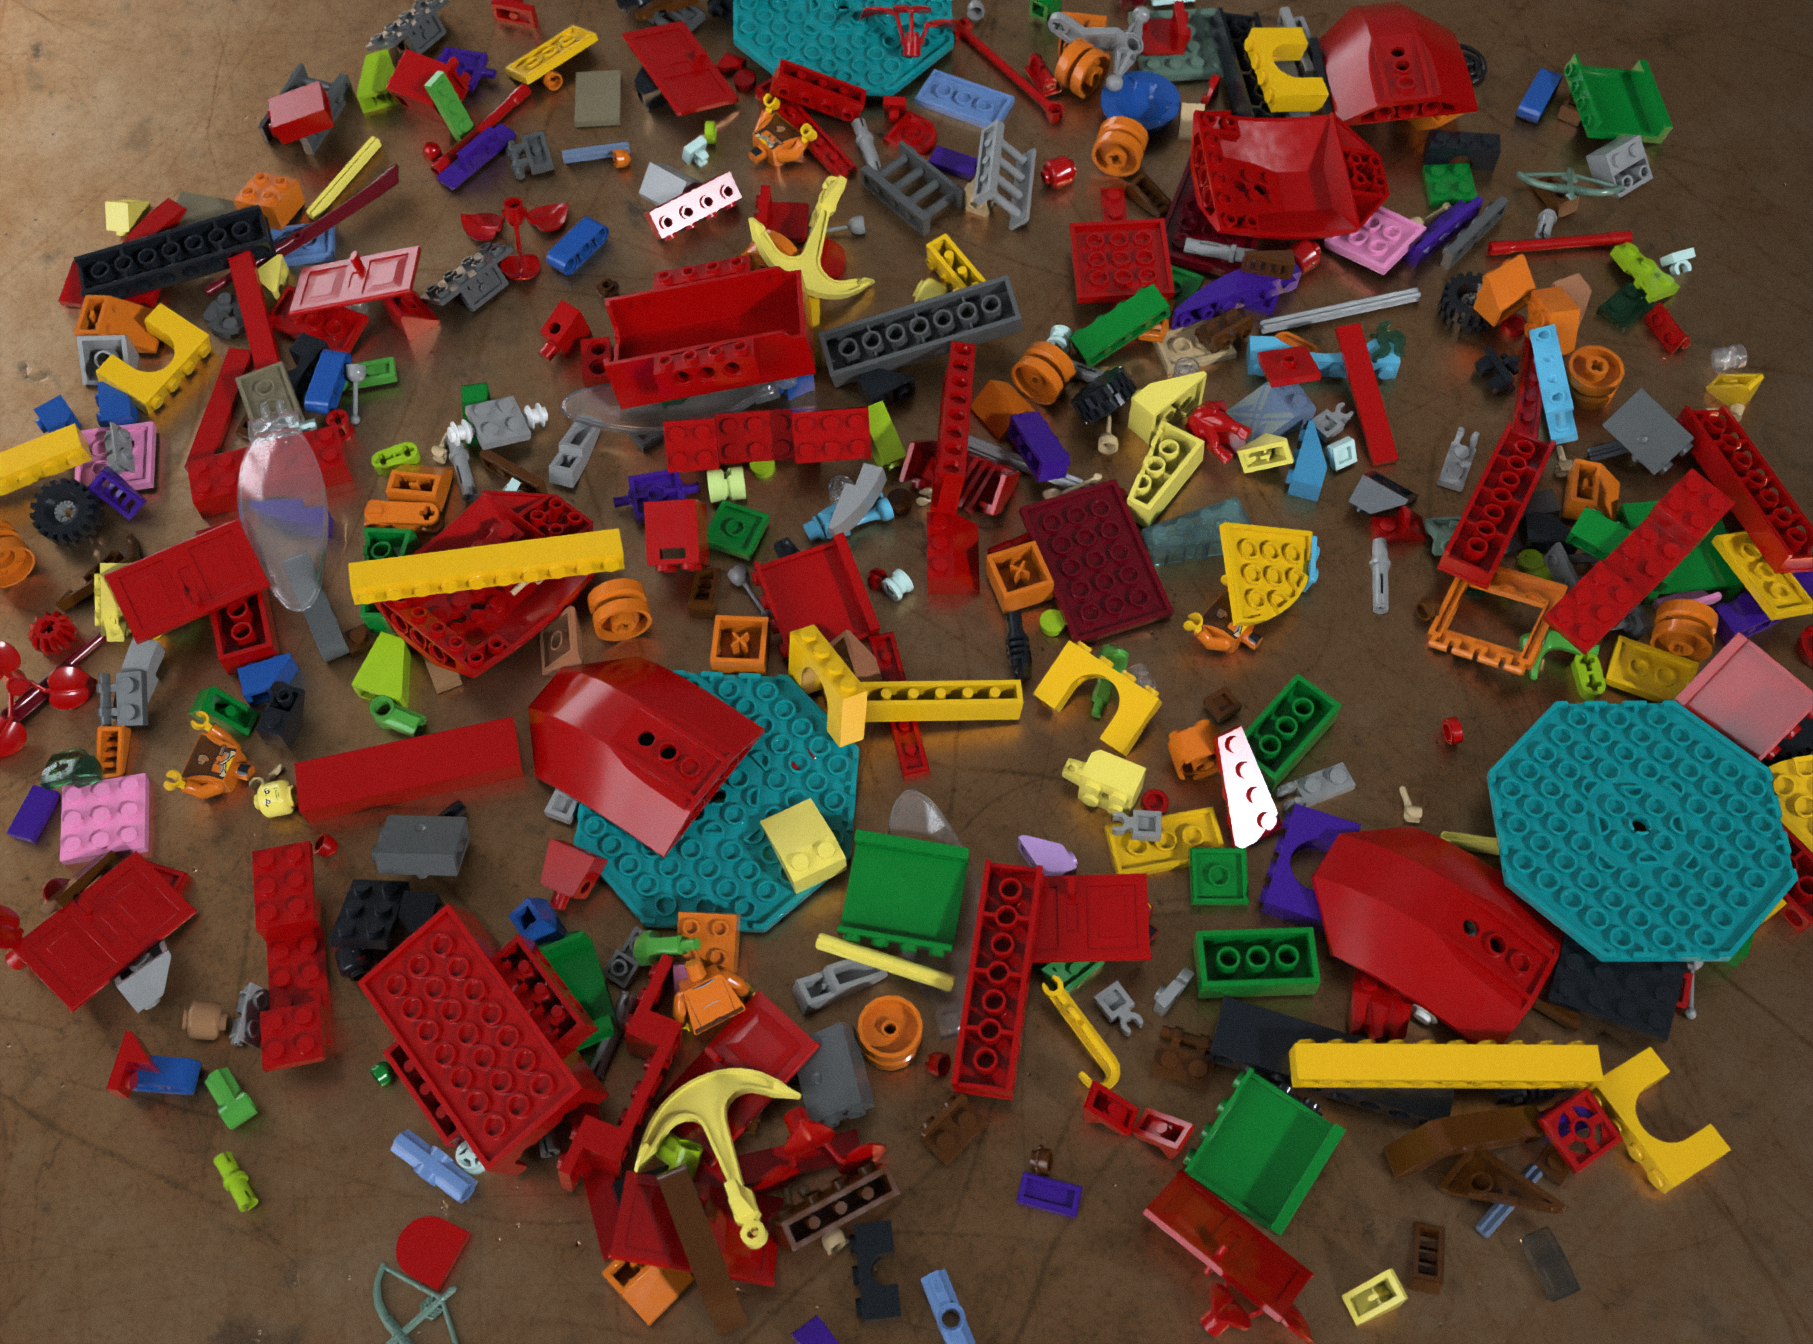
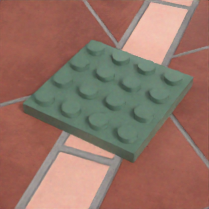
M1215 8L1185 9L1189 13L1187 27L1191 28V40L1186 43L1184 55L1139 54L1137 56L1140 71L1153 72L1170 81L1210 79L1214 74L1220 76L1221 79H1225L1209 26V22L1216 12ZM1173 10L1150 11V19L1172 18ZM1129 12L1128 14L1129 26L1134 21L1132 16L1133 12Z

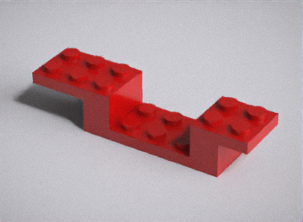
M817 406L692 414L690 419L663 421L668 473L715 470L720 468V464L795 459V463L799 464L872 458L868 406L817 410Z
M1692 468L1654 506L1648 517L1603 562L1600 560L1542 620L1582 654L1586 655L1613 627L1616 628L1693 551L1736 503Z
M310 841L252 851L256 931L266 941L270 1003V1010L260 1012L262 1069L265 1072H271L326 1061L325 1045L334 1043L326 913L325 908L316 898L312 844Z
M663 953L660 961L653 963L648 978L651 980L647 988H641L636 999L638 1007L634 1014L629 1013L623 1026V1030L626 1031L624 1040H626L627 1052L646 1059L643 1070L646 1071L642 1082L637 1080L630 1095L633 1098L629 1109L624 1108L617 1122L620 1128L585 1114L582 1123L576 1122L570 1135V1139L573 1140L568 1151H562L556 1167L559 1168L558 1176L560 1177L561 1186L571 1192L574 1191L586 1164L620 1178L682 1045V1023L658 1014L674 981V958Z

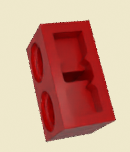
M610 336L580 339L582 380L586 393L614 391L604 368V358L614 361V346L611 344Z

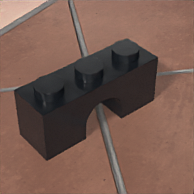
M1429 130L1424 146V165L1449 164L1450 160L1454 157L1467 156L1470 158L1471 170L1494 171L1501 153L1500 134Z
M304 332L300 334L289 348V352L297 367L287 371L298 402L303 399L304 394L308 390L322 351L324 349L330 350L326 341Z
M891 1220L854 1224L855 1234L849 1235L850 1252L851 1254L857 1253L858 1266H852L854 1286L860 1285L861 1298H855L857 1318L863 1317L864 1326L902 1322L898 1284H881L872 1275L873 1268L878 1262L884 1259L895 1258Z

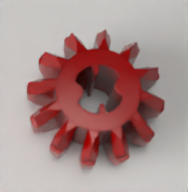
M57 610L52 614L45 611L42 618L35 616L36 623L29 625L30 632L27 635L36 651L42 652L47 656H50L53 652L60 655L62 649L69 650V643L76 642L74 635L77 633V629L72 623L73 621L69 616L62 615Z

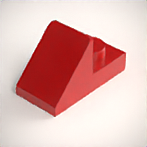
M492 0L491 2L496 21L536 28L538 18L534 5L524 4L523 0Z
M1401 505L1397 516L1371 518L1370 526L1373 539L1385 538L1388 540V544L1426 541L1427 539L1422 516L1404 505Z
M132 1031L125 1032L106 1087L116 1097L129 1099L131 1091L135 1089L138 1082V1070L161 1072L144 1042Z
M1092 1081L1083 1106L1085 1122L1102 1123L1121 1136H1130L1139 1111L1138 1107L1097 1081Z
M1147 1107L1131 1132L1137 1139L1160 1147L1168 1159L1172 1160L1180 1153L1195 1126L1189 1122Z

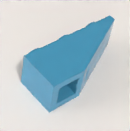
M1309 420L1306 430H1300L1297 443L1302 444L1301 449L1295 448L1293 464H1296L1295 469L1289 468L1285 483L1290 484L1289 495L1317 502L1327 471V464L1315 423Z

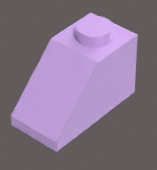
M1024 834L1018 837V850L1029 867L1042 865L1045 876L1076 875L1077 859L1071 851L1067 852L1062 844Z

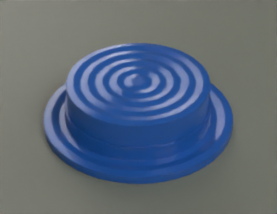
M1126 72L1122 76L1124 82L1123 87L1119 91H1109L1106 85L1102 90L1101 108L1107 118L1114 116L1132 118L1143 125L1148 136L1159 132L1171 123L1180 109L1181 101L1177 88L1167 78L1153 72Z

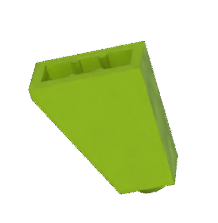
M388 49L365 56L356 94L363 114L399 104L386 89L388 80L395 71Z
M882 400L868 406L871 454L879 467L888 468L891 471L903 465L902 461H904L907 454Z
M380 632L351 684L358 697L372 701L378 696H387L392 699L393 703L408 709L411 651L407 642L399 637L397 633L388 634Z

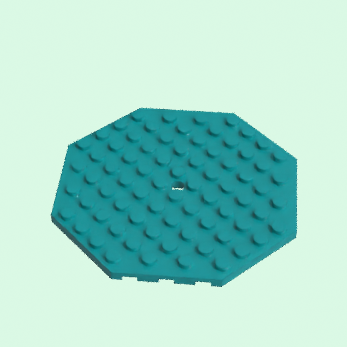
M733 0V44L772 75L782 58L866 89V96H894L953 49V29L928 28L924 45H921V57H903V44H901L895 16L879 14L860 20L862 10L873 6L893 9L894 5H922L930 7L931 13H914V32H918L919 37H921L925 22L937 19H953L951 0ZM839 6H840V7H845V6H846V7H848V9H839V10H838V7H839ZM900 13L899 17L904 36L906 37V32H910V13Z
M673 670L672 672L706 690L764 728L765 732L717 791L726 795L724 802L715 803L710 800L665 858H662L580 802L574 845L608 859L600 877L644 927L678 929V912L682 911L741 914L740 932L765 933L829 879L796 894L760 821L811 798L833 832L846 857V863L851 862L859 747L855 743L843 747L837 745L827 732V714L789 675L777 674V677L761 676L759 673L727 675L723 674V672L713 671L686 673L685 670ZM644 733L639 737V743L643 746H650L655 740L651 733ZM666 748L661 752V756L665 759H671L676 755V750L673 748ZM808 749H810L811 754L816 757L815 759L811 757V755L808 752ZM792 761L796 763L799 770L793 769L791 766Z
M1646 700L1623 701V703L1584 701L1580 704L1556 701L1489 770L1486 776L1504 885L1601 962L1729 961L1798 880L1796 868H1793L1790 858L1792 851L1787 831L1783 830L1781 822L1783 815L1779 799L1774 794L1772 786L1773 776L1771 769L1675 700H1663L1662 703H1647ZM1632 822L1642 823L1646 827V831L1635 832Z

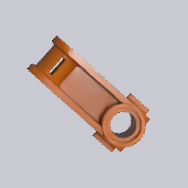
M370 500L364 509V527L412 529L414 533L434 534L439 532L444 525V520L433 503Z

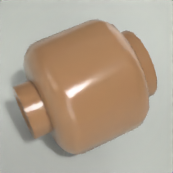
M194 1001L190 1008L185 1007L182 1031H187V1036L190 1039L215 1040L218 1038L220 1031H226L228 1013H223L222 1005L218 1002Z

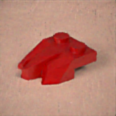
M1355 970L1347 1016L1350 1034L1358 1035L1361 1031H1365L1369 1039L1375 1040L1380 1044L1383 1035L1389 1037L1390 1040H1403L1407 1034L1413 1001L1364 971Z

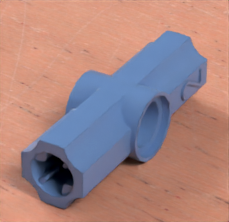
M406 1129L393 1141L390 1150L412 1166L414 1172L434 1187L437 1185L455 1201L461 1204L469 1199L475 1191L478 1182L455 1165L454 1160L435 1145L431 1147L414 1132Z
M936 1270L921 1278L920 1282L945 1344H976L966 1321L965 1312L959 1304L946 1270ZM951 1312L958 1315L960 1318L959 1324L955 1327L944 1325L942 1318L945 1314Z

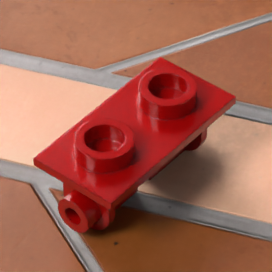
M1037 53L1031 54L1029 65L1023 66V69L1034 87L1045 97L1062 92L1042 56Z
M1658 302L1644 318V321L1668 353L1672 355L1679 347L1681 349L1687 348L1691 344L1689 342L1690 337L1684 334L1669 314L1670 311L1665 309L1661 302Z

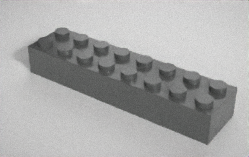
M1005 275L818 332L829 374L836 388L855 382L858 377L878 368L892 371L950 353L951 340L978 345L1024 331L1009 276Z

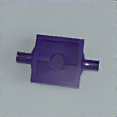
M445 46L442 54L435 59L447 64L451 57H456L459 61L456 72L460 76L462 73L468 72L471 76L468 84V91L474 92L482 77L495 79L497 74L495 69L485 68L489 61L486 53Z
M668 470L629 476L628 495L613 497L615 508L630 505L634 511L636 524L645 522L644 502L684 500L686 495L701 493L699 482L684 485L680 479L679 472L668 473Z

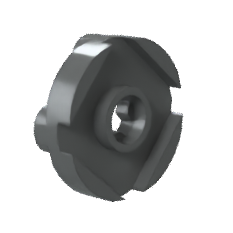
M228 292L219 294L217 299L207 307L203 314V318L211 333L220 338H231L230 335L238 333L240 336L246 333L237 295H231ZM229 314H234V317L226 318Z

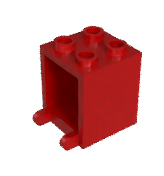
M405 49L403 55L398 60V65L393 75L388 80L386 89L405 110L446 125L424 85L437 71H444L462 102L469 90L468 84L471 76L468 72L462 73L461 76L456 72L459 64L456 57H451L447 64Z
M697 499L644 502L647 566L654 567L655 571H661V573L677 572L676 568L681 567V570L702 571V566H709L706 503ZM685 548L686 558L663 559V549Z

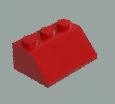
M927 512L928 595L980 594L978 525L958 514L953 516L952 514L941 512Z

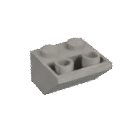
M1640 134L1620 136L1586 156L1592 178L1616 185H1624V189L1621 192L1612 195L1614 198L1624 196L1653 178ZM1601 185L1604 189H1610V188H1611V187H1607V186Z

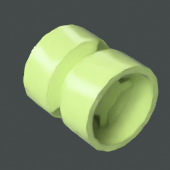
M742 466L730 467L727 472H723L722 469L707 470L711 503L726 500L727 497H730L732 500L747 499Z

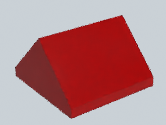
M412 291V294L380 300L385 313L408 341L437 326L440 322L416 291Z

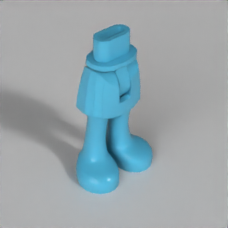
M882 492L872 506L873 508L868 511L856 526L874 520L889 521L894 518L890 502L886 497H883ZM837 503L828 506L816 516H812V521L802 524L810 541L820 537L822 540L832 538L828 526ZM849 531L845 536L851 535V532Z

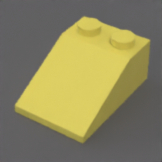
M1201 371L1150 383L1143 389H1138L1131 397L1128 428L1150 445L1154 436H1156L1161 420L1174 426L1191 413L1195 407L1201 405L1207 373Z
M811 798L760 821L796 894L847 870L846 857L833 832Z

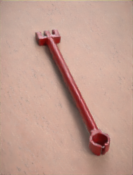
M966 17L961 18L963 34L953 29L954 39L956 40L963 36L1044 108L1046 117L1051 123L1061 121L1064 117V106L1059 102L1049 101L971 32L973 30V23Z

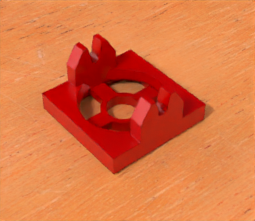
M1582 1087L1570 1097L1556 1101L1554 1106L1546 1108L1544 1110L1545 1114L1537 1119V1122L1573 1174L1579 1173L1624 1140L1588 1087ZM1573 1107L1586 1108L1593 1115L1588 1119L1579 1117ZM1562 1113H1564L1570 1122L1569 1132L1560 1137L1558 1123ZM1578 1121L1585 1122L1589 1127V1134L1584 1139L1578 1137L1575 1133L1574 1127ZM1599 1124L1601 1130V1138L1599 1143L1597 1144L1593 1137L1595 1134V1126ZM1574 1141L1584 1142L1587 1148L1584 1153H1576L1567 1146Z

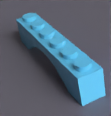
M1249 336L1246 350L1247 374L1265 375L1257 361L1258 352L1291 348L1293 346L1282 342L1275 336ZM1373 339L1368 342L1367 348L1376 378L1395 379L1400 366L1398 340ZM1310 352L1321 372V377H1347L1341 352Z

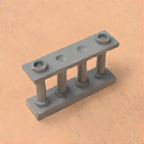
M998 119L981 130L973 201L980 206L988 200H993L1010 214L1009 229L1014 230L1029 221L1036 149L1032 148L1024 154L1020 153L1003 139L1005 124ZM1002 150L1016 161V168L1001 156ZM999 168L1014 178V185L999 174ZM997 185L1012 196V203L997 192Z

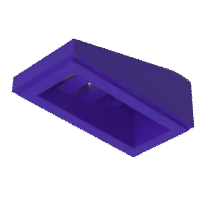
M109 466L104 467L88 486L90 491L128 520H131L146 502L136 490ZM107 479L110 481V484L105 488L102 484ZM114 486L119 488L114 495L110 493ZM124 492L127 496L120 502L118 498ZM133 499L136 502L128 510L125 506Z

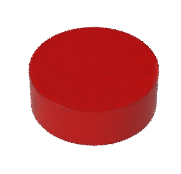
M740 70L735 73L733 80L737 90L747 92L755 88L756 76L752 71Z
M1515 313L1502 321L1501 331L1508 337H1520L1525 332L1524 327L1527 321L1522 315Z
M1455 716L1445 718L1442 722V732L1446 742L1449 745L1462 743L1463 730L1458 718Z
M1150 789L1143 794L1140 803L1141 810L1161 811V815H1165L1168 810L1169 799L1163 791Z

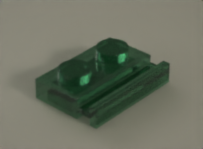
M1628 281L1602 303L1596 313L1613 326L1622 328L1621 332L1625 333L1652 310L1657 301L1649 304L1645 299L1647 293L1637 289L1633 283Z

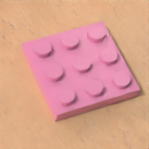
M1380 206L1358 232L1326 238L1324 240V247L1381 275H1385L1426 234V226Z
M150 421L118 425L130 432L135 473L125 469L120 476L134 490L154 488L157 428L155 423ZM110 427L81 430L87 439L93 460L75 467L74 480L87 487L99 472L108 466L107 456L109 454L106 453L104 435L106 431L110 430ZM106 479L102 485L106 488L110 481ZM114 486L110 493H116L119 488Z
M146 773L62 786L60 862L63 865L89 862L111 850L117 857L131 855L135 851L138 853L149 852V776Z

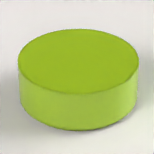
M706 121L705 140L707 144H715L717 138L716 122Z
M775 461L750 462L751 473L757 478H767L775 471Z
M1525 549L1519 554L1516 566L1522 573L1527 570L1532 572L1544 566V556L1535 549Z
M1049 609L1040 616L1039 627L1045 635L1054 637L1064 632L1066 624L1059 610Z

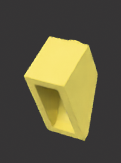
M131 199L105 201L106 230L116 231L118 236H128L146 217L150 201Z

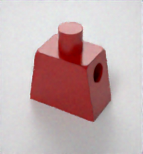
M561 300L541 328L540 334L546 344L538 353L548 362L556 354L569 359L581 347L580 339H589L593 335L581 311Z
M550 839L541 877V884L554 890L549 903L550 906L565 911L570 897L586 899L606 866L608 859L565 840Z

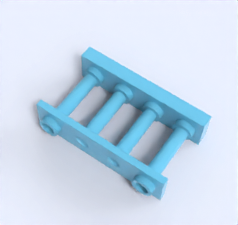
M1555 324L1531 329L1529 334L1535 357L1534 364L1551 441H1556L1555 445L1578 440V434L1572 412L1574 407Z

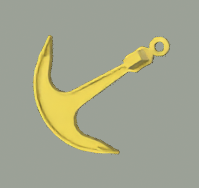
M840 175L838 177H827L822 185L823 190L819 194L816 208L808 226L812 227V230L801 255L788 256L777 249L765 231V226L753 217L748 219L752 240L755 242L761 257L768 267L780 266L785 271L801 269L808 295L828 300L848 298L875 283L874 279L866 277L843 281L834 280L821 267L820 259L828 220L835 213L837 203L847 182V179Z
M744 1068L716 1070L685 1083L660 1105L648 1123L642 1138L634 1171L640 1173L654 1158L670 1130L676 1125L683 1122H696L704 1128L727 1179L724 1186L729 1197L728 1202L735 1222L738 1226L742 1227L740 1232L741 1239L750 1249H758L766 1243L768 1232L762 1224L761 1213L754 1193L744 1186L727 1122V1112L731 1103L743 1094L756 1093L784 1099H800L802 1095L780 1080L760 1071Z

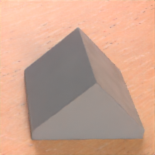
M650 162L639 190V196L659 206L702 184V182L668 164Z
M128 335L76 336L83 385H97L99 381L96 370L111 354L137 369L139 354Z

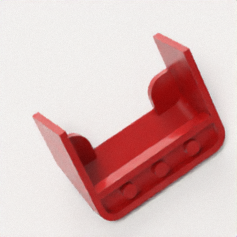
M926 439L910 442L898 481L913 482V487L921 490L932 487L937 441ZM967 452L966 471L974 457L981 459L998 470L978 505L983 507L982 511L984 513L994 516L1002 513L1018 483L1021 471ZM980 465L978 466L977 470L975 471L974 475L972 476L970 482L968 483V485H967V487L965 488L964 492L962 493L961 497L964 495L965 491L967 490L968 486L970 485L972 479L974 478L975 474L977 473L978 469L980 468ZM987 469L985 470L984 474L979 480L975 490L969 497L970 500L973 499L975 493L977 492L985 476L987 475Z

